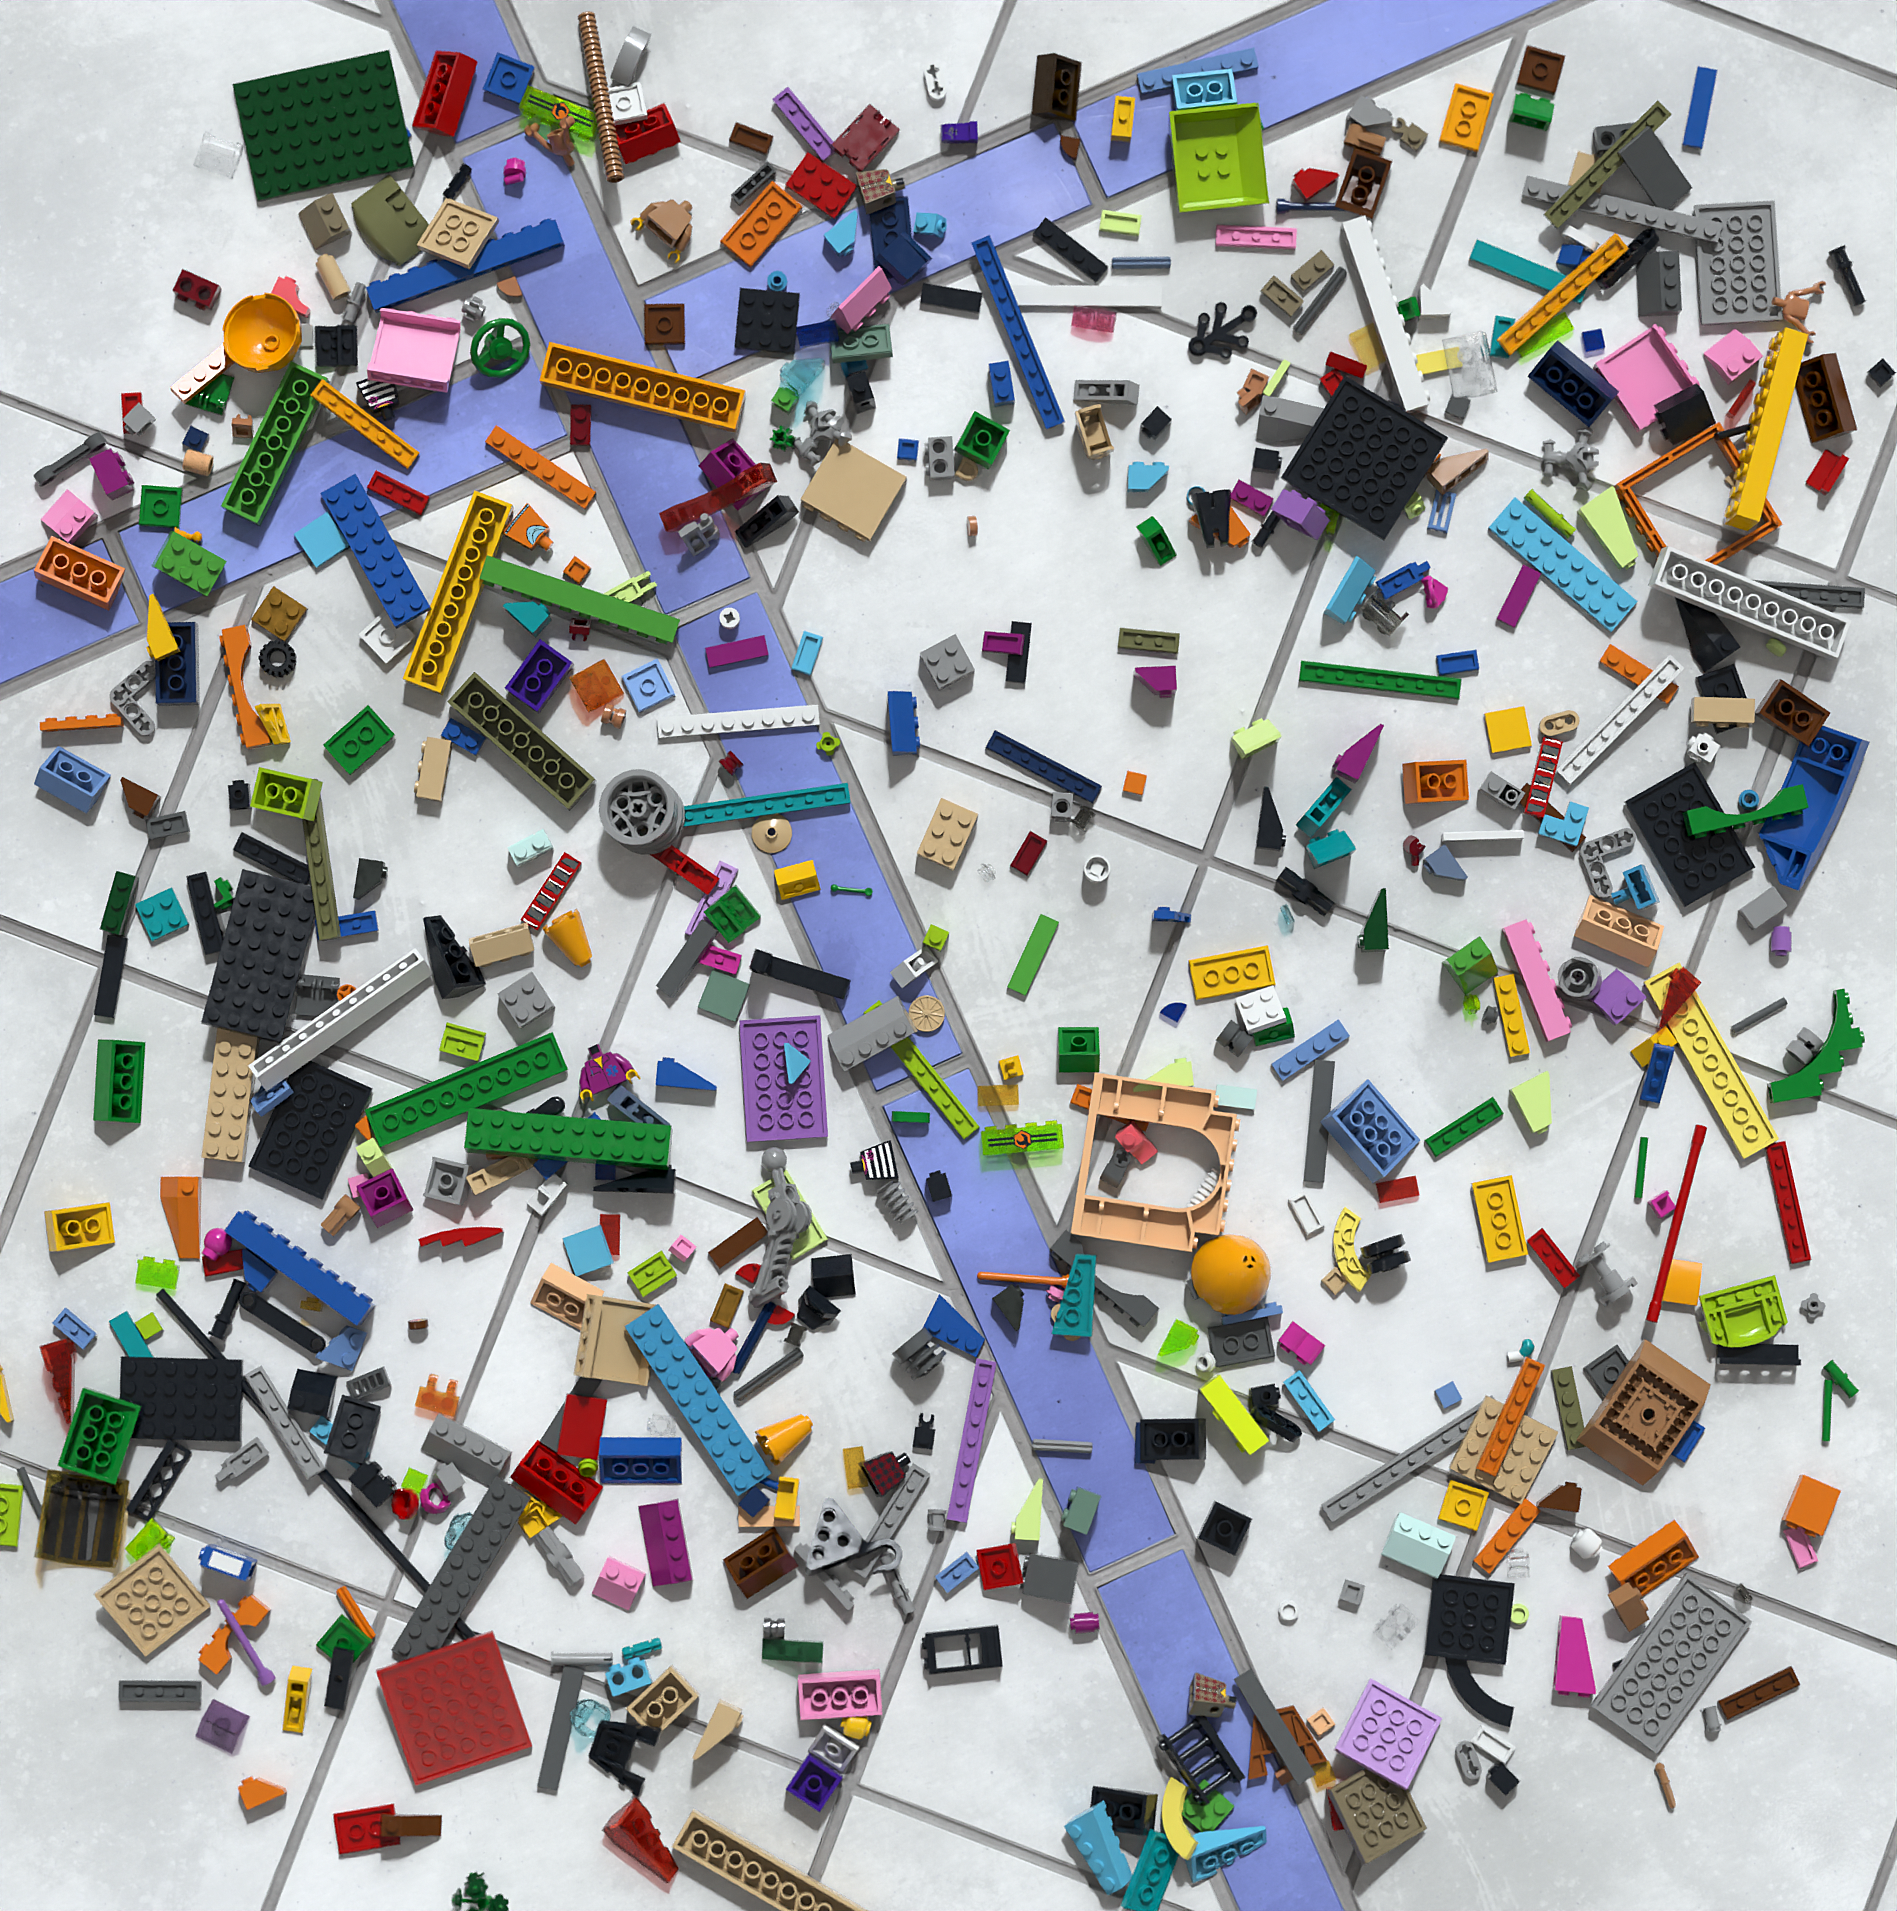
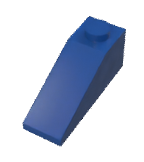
M663 1057L662 1061L657 1063L656 1086L717 1091V1086L680 1063L674 1062L675 1058Z

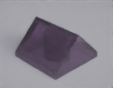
M213 1699L200 1721L195 1736L233 1753L250 1716Z

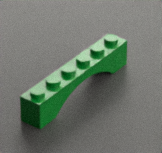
M1803 784L1779 790L1774 798L1764 807L1751 813L1725 814L1706 806L1688 810L1682 814L1688 837L1694 835L1695 839L1707 836L1706 832L1714 831V834L1726 832V828L1732 826L1734 830L1746 827L1745 823L1752 822L1753 825L1765 823L1764 819L1771 817L1772 821L1783 819L1784 814L1791 813V816L1803 814V810L1809 807Z

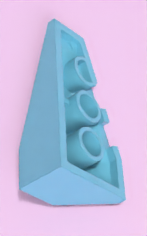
M1265 1826L1208 1831L1191 1835L1199 1842L1190 1859H1185L1192 1882L1195 1883L1218 1873L1216 1869L1226 1863L1228 1866L1234 1863L1233 1859L1240 1854L1247 1855L1266 1843Z

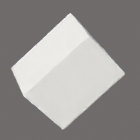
M825 1723L808 1751L843 1772L859 1749V1745Z

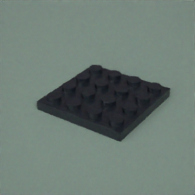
M1440 1574L1437 1579L1433 1577L1424 1655L1506 1665L1515 1583Z

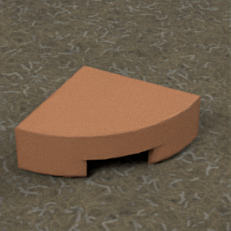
M515 276L496 283L498 288L506 295L512 297L523 296Z

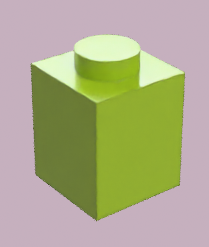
M931 924L922 944L941 952L949 932Z

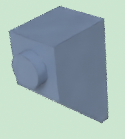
M1445 844L1423 859L1425 862L1423 866L1429 874L1433 873L1436 877L1464 881L1468 878Z

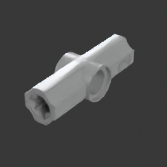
M549 1526L535 1536L547 1553L546 1556L549 1561L560 1571L570 1586L585 1576L573 1560V1555L563 1542H560Z

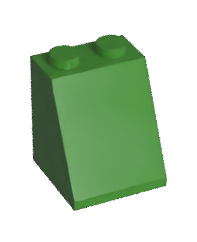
M1480 936L1442 962L1465 995L1498 973L1493 955Z

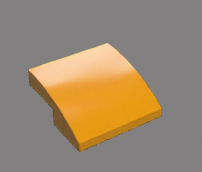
M1673 1259L1662 1301L1697 1306L1702 1263Z

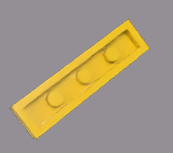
M1514 974L1495 977L1493 981L1509 1057L1529 1054L1530 1049Z

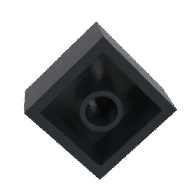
M1214 1500L1197 1538L1235 1556L1252 1518Z

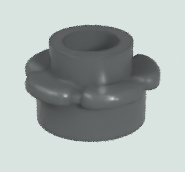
M1487 1006L1482 1021L1487 1022V1025H1490L1491 1022H1496L1499 1016V1012L1496 1011L1497 1007Z

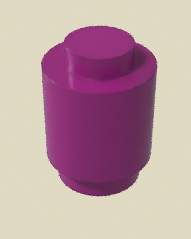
M1093 1612L1074 1613V1618H1070L1071 1630H1075V1634L1093 1633L1095 1630H1100L1099 1615L1093 1614Z

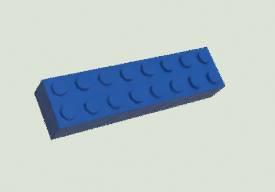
M245 1210L244 1212L238 1211L224 1232L357 1326L362 1325L375 1306L371 1303L373 1301L371 1297L365 1293H357L355 1291L356 1287L350 1282L340 1281V1275L333 1270L328 1269L326 1271L323 1269L322 1266L324 1264L312 1257L309 1259L305 1256L307 1254L305 1250L299 1246H291L289 1244L290 1240L284 1235L274 1234V1228L267 1223L261 1222L260 1224L257 1222L256 1219L258 1217L250 1211Z

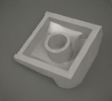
M432 1157L433 1161L423 1196L462 1206L467 1200L470 1190L465 1177L473 1174L472 1166Z

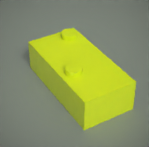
M1219 1374L1199 1388V1391L1214 1409L1212 1411L1213 1415L1218 1421L1222 1420L1238 1441L1235 1445L1241 1453L1246 1452L1248 1455H1251L1269 1441Z

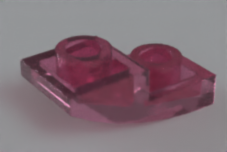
M1076 305L1073 310L1071 326L1113 333L1117 312Z

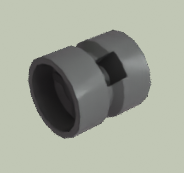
M1230 1020L1216 1041L1224 1047L1228 1046L1229 1051L1239 1057L1251 1042L1253 1036L1251 1034L1248 1035V1032L1245 1030L1241 1031L1240 1026Z

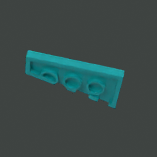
M1075 1255L1051 1334L1092 1337L1097 1255Z

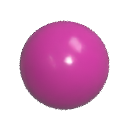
M222 1228L211 1229L207 1232L204 1239L205 1248L201 1254L214 1262L218 1256L226 1254L232 1246L231 1236L224 1232L225 1229Z

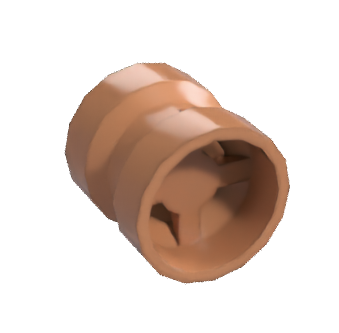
M607 703L601 722L613 724L614 727L620 729L627 710L622 708L616 709L613 705Z

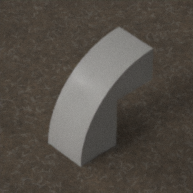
M634 26L632 27L617 57L611 79L627 86L630 85L635 76L638 62L647 50L651 37L650 33Z

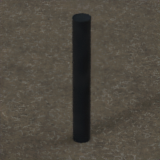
M1751 424L1717 432L1714 434V438L1718 441L1746 433L1750 430Z

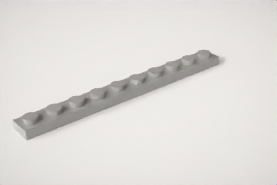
M1527 176L1522 196L1554 204L1571 186ZM1594 192L1577 209L1715 244L1718 243L1723 224Z
M1482 1402L1321 1504L1331 1522H1334L1462 1440Z

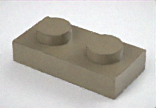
M1321 249L1290 277L1304 292L1334 266V263Z
M1274 275L1260 291L1290 317L1304 303L1302 298Z

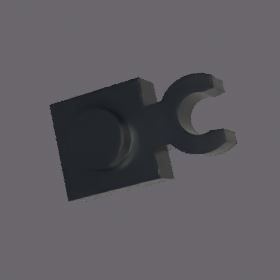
M920 1413L919 1421L921 1427L915 1426L913 1447L933 1450L935 1429H931L930 1425L934 1422V1414H931L930 1421L925 1422L923 1420V1413Z

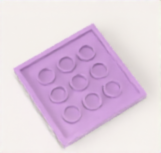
M1369 1679L1334 1751L1406 1790L1442 1718L1377 1681Z

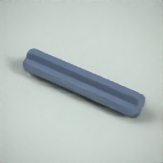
M1170 257L1112 258L1113 269L1171 267Z

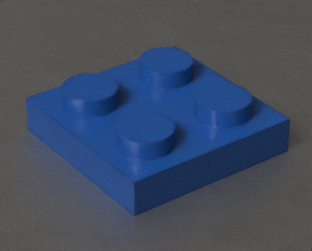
M497 52L483 91L521 105L535 66Z

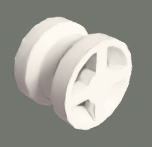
M725 608L720 613L719 619L724 628L731 630L739 625V613L734 608Z

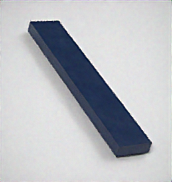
M994 730L985 747L1093 804L1102 785Z

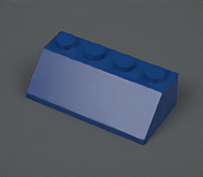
M600 1437V1483H682V1437Z

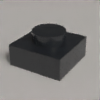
M1882 358L1867 374L1881 387L1896 372Z

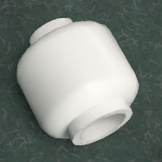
M1579 1529L1572 1536V1548L1584 1559H1593L1602 1550L1601 1538L1591 1529H1584L1583 1531Z

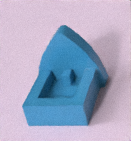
M866 360L840 363L845 378L850 374L868 370Z

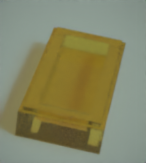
M1018 1084L978 1086V1106L1019 1105Z
M863 1446L843 1448L848 1489L868 1487V1480L858 1464L865 1460Z

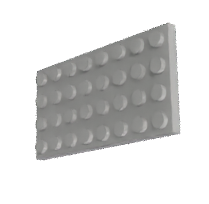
M1685 1573L1590 1705L1657 1754L1752 1621L1689 1574Z

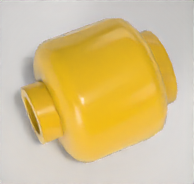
M869 1716L842 1717L840 1727L844 1728L843 1734L845 1736L861 1740L864 1736H868L872 1721L869 1720Z

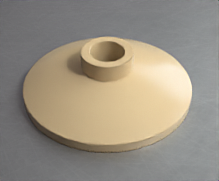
M780 814L760 816L753 824L752 839L755 845L764 852H780L791 841V825ZM774 829L776 831L775 835H768V830Z

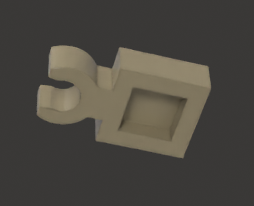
M1398 117L1397 122L1401 124V128L1397 129L1392 126L1391 131L1395 134H1402L1403 136L1400 138V141L1414 151H1417L1428 136V133L1414 123H1411L1408 127L1405 120Z

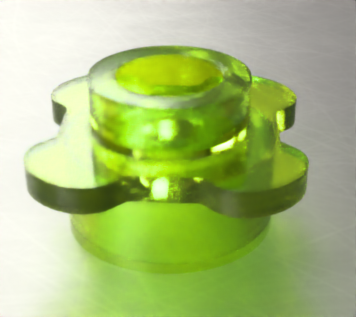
M1469 994L1464 996L1463 1006L1469 1015L1475 1014L1480 1010V1001L1477 995Z

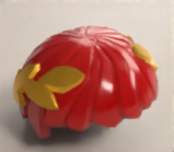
M411 1488L397 1489L393 1494L391 1507L392 1512L399 1516L398 1519L411 1520L417 1515L420 1499L416 1491Z

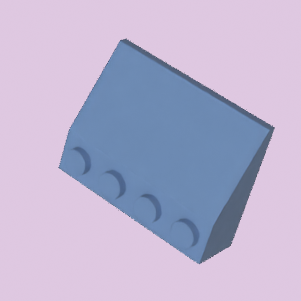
M1369 1079L1364 1081L1332 1109L1320 1122L1372 1183L1384 1178L1420 1141L1418 1136Z

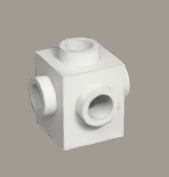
M1699 733L1696 737L1692 736L1686 745L1689 747L1686 753L1690 754L1689 758L1697 763L1702 761L1708 765L1711 763L1720 745L1713 741L1714 738L1706 733Z

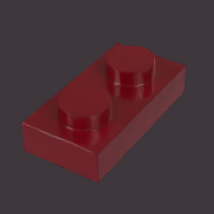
M571 404V446H591V405Z

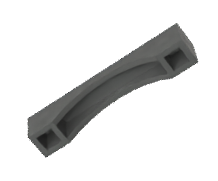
M1067 1230L1061 1234L1050 1248L1053 1251L1051 1255L1059 1262L1063 1259L1068 1263L1066 1268L1070 1271L1075 1255L1084 1254L1082 1243ZM1097 1276L1095 1277V1287L1100 1290L1097 1294L1106 1301L1108 1299L1112 1300L1115 1303L1113 1307L1121 1314L1126 1312L1131 1316L1129 1321L1136 1327H1139V1325L1144 1327L1160 1309L1144 1295L1122 1293L1102 1282Z

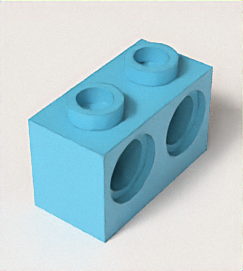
M639 1657L628 1660V1664L622 1667L620 1663L608 1667L609 1671L605 1673L613 1697L653 1682L645 1658L640 1660ZM634 1667H641L643 1669L642 1677L637 1678L632 1674ZM617 1673L622 1674L624 1677V1682L620 1685L613 1681V1676Z

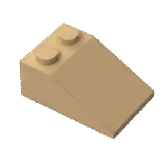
M720 1699L692 1759L697 1760L731 1733L734 1727L738 1728L743 1719V1715L740 1714L742 1709Z

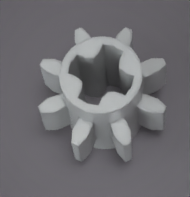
M476 296L472 300L466 299L461 312L465 313V319L474 322L475 318L481 320L486 310V306L482 305V299Z

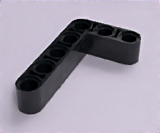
M758 949L754 950L749 967L752 972L843 1000L846 999L851 980L774 957L773 954Z

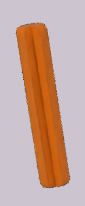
M346 1586L337 1589L336 1594L356 1626L370 1639L374 1638L376 1634Z

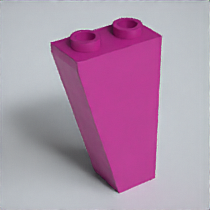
M1559 1615L1553 1689L1557 1690L1560 1695H1570V1692H1577L1580 1697H1590V1694H1596V1687L1583 1620L1580 1617Z

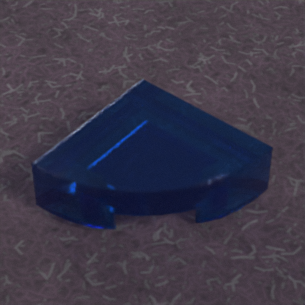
M1180 1002L1168 1004L1160 1011V1014L1177 1023L1187 1004Z

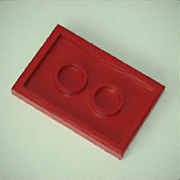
M566 1393L556 1454L597 1460L607 1399Z
M395 1804L334 1813L339 1855L400 1845V1836H381L379 1834L380 1814H396Z

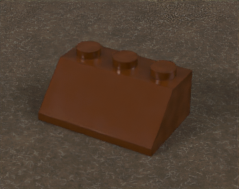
M775 1527L723 1559L735 1583L746 1599L798 1567L792 1553Z

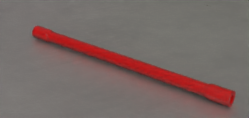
M1695 1125L1692 1136V1144L1652 1301L1649 1304L1646 1321L1658 1323L1666 1283L1698 1158L1707 1131V1127L1702 1125Z

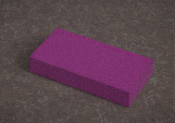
M984 631L982 651L1022 655L1025 635Z

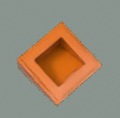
M366 1115L355 1127L369 1140L372 1138V1133Z

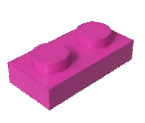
M710 945L698 963L736 975L742 955Z

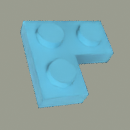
M1570 801L1563 820L1545 814L1538 834L1577 846L1589 807Z

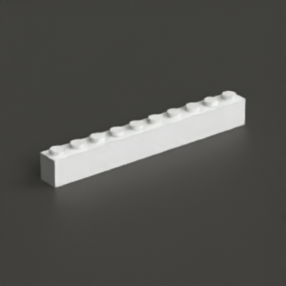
M1366 216L1343 222L1341 230L1401 408L1407 413L1425 409L1429 405L1428 402L1431 401L1428 390L1423 388L1424 378L1422 372L1417 370L1416 364L1418 360L1415 352H1411L1409 346L1411 345L1410 336L1404 332L1403 326H1405V321L1402 314H1398L1396 308L1399 307L1398 300L1395 295L1392 296L1390 290L1392 283L1390 277L1385 275L1386 265L1384 259L1379 258L1377 252L1380 250L1377 239L1373 240L1371 234L1373 232L1372 223L1370 220L1367 221Z
M414 948L248 1065L264 1089L268 1091L427 979L433 972L416 948Z

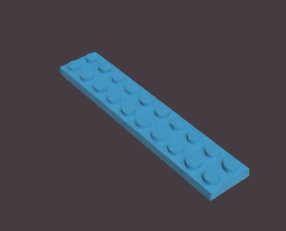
M657 1304L624 1326L736 1495L739 1496L770 1475L771 1471L660 1305Z

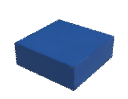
M899 438L897 459L917 461L919 440Z

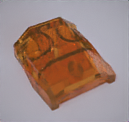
M605 659L569 677L589 713L624 695Z

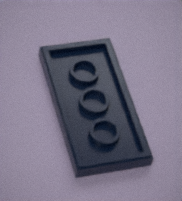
M908 196L896 197L894 204L869 214L875 269L880 266L887 279H894V276L880 264L876 257L903 232H906L912 238Z

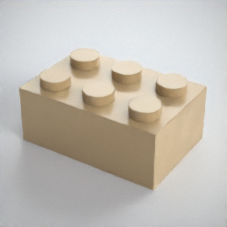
M941 798L917 851V855L954 871L978 814Z
M671 1665L626 1710L641 1725L660 1727L663 1731L700 1694Z

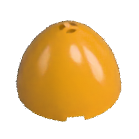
M1228 1234L1210 1239L1201 1246L1193 1258L1191 1278L1198 1296L1212 1306L1213 1310L1223 1314L1237 1315L1253 1309L1262 1300L1270 1283L1271 1266L1265 1251L1259 1244L1244 1236Z

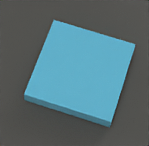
M328 512L294 534L316 568L349 547L347 540Z
M601 1225L562 1238L575 1276H580L614 1263Z

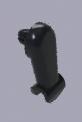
M559 1096L551 1097L536 1109L533 1108L526 1113L558 1115L564 1111L565 1102Z

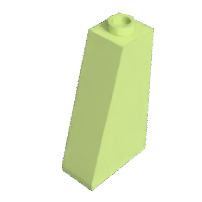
M1611 486L1581 507L1577 512L1617 568L1621 570L1625 567L1627 570L1636 564L1635 559L1638 557V553L1615 488Z

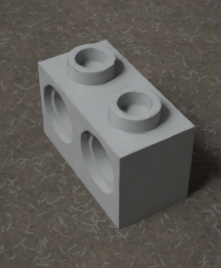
M952 436L928 437V443H924L925 455H929V463H925L926 475H930V481L954 479ZM941 444L945 449L942 453H936L933 450L934 445ZM943 464L946 469L943 473H937L934 470L935 465Z

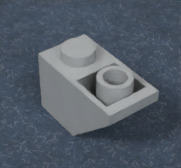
M1362 95L1346 117L1349 122L1363 126L1367 130L1390 126L1394 120L1390 111L1385 108L1380 109L1375 105L1376 102L1368 96L1363 97Z
M1492 771L1488 773L1478 789L1479 792L1512 810H1515L1525 792Z

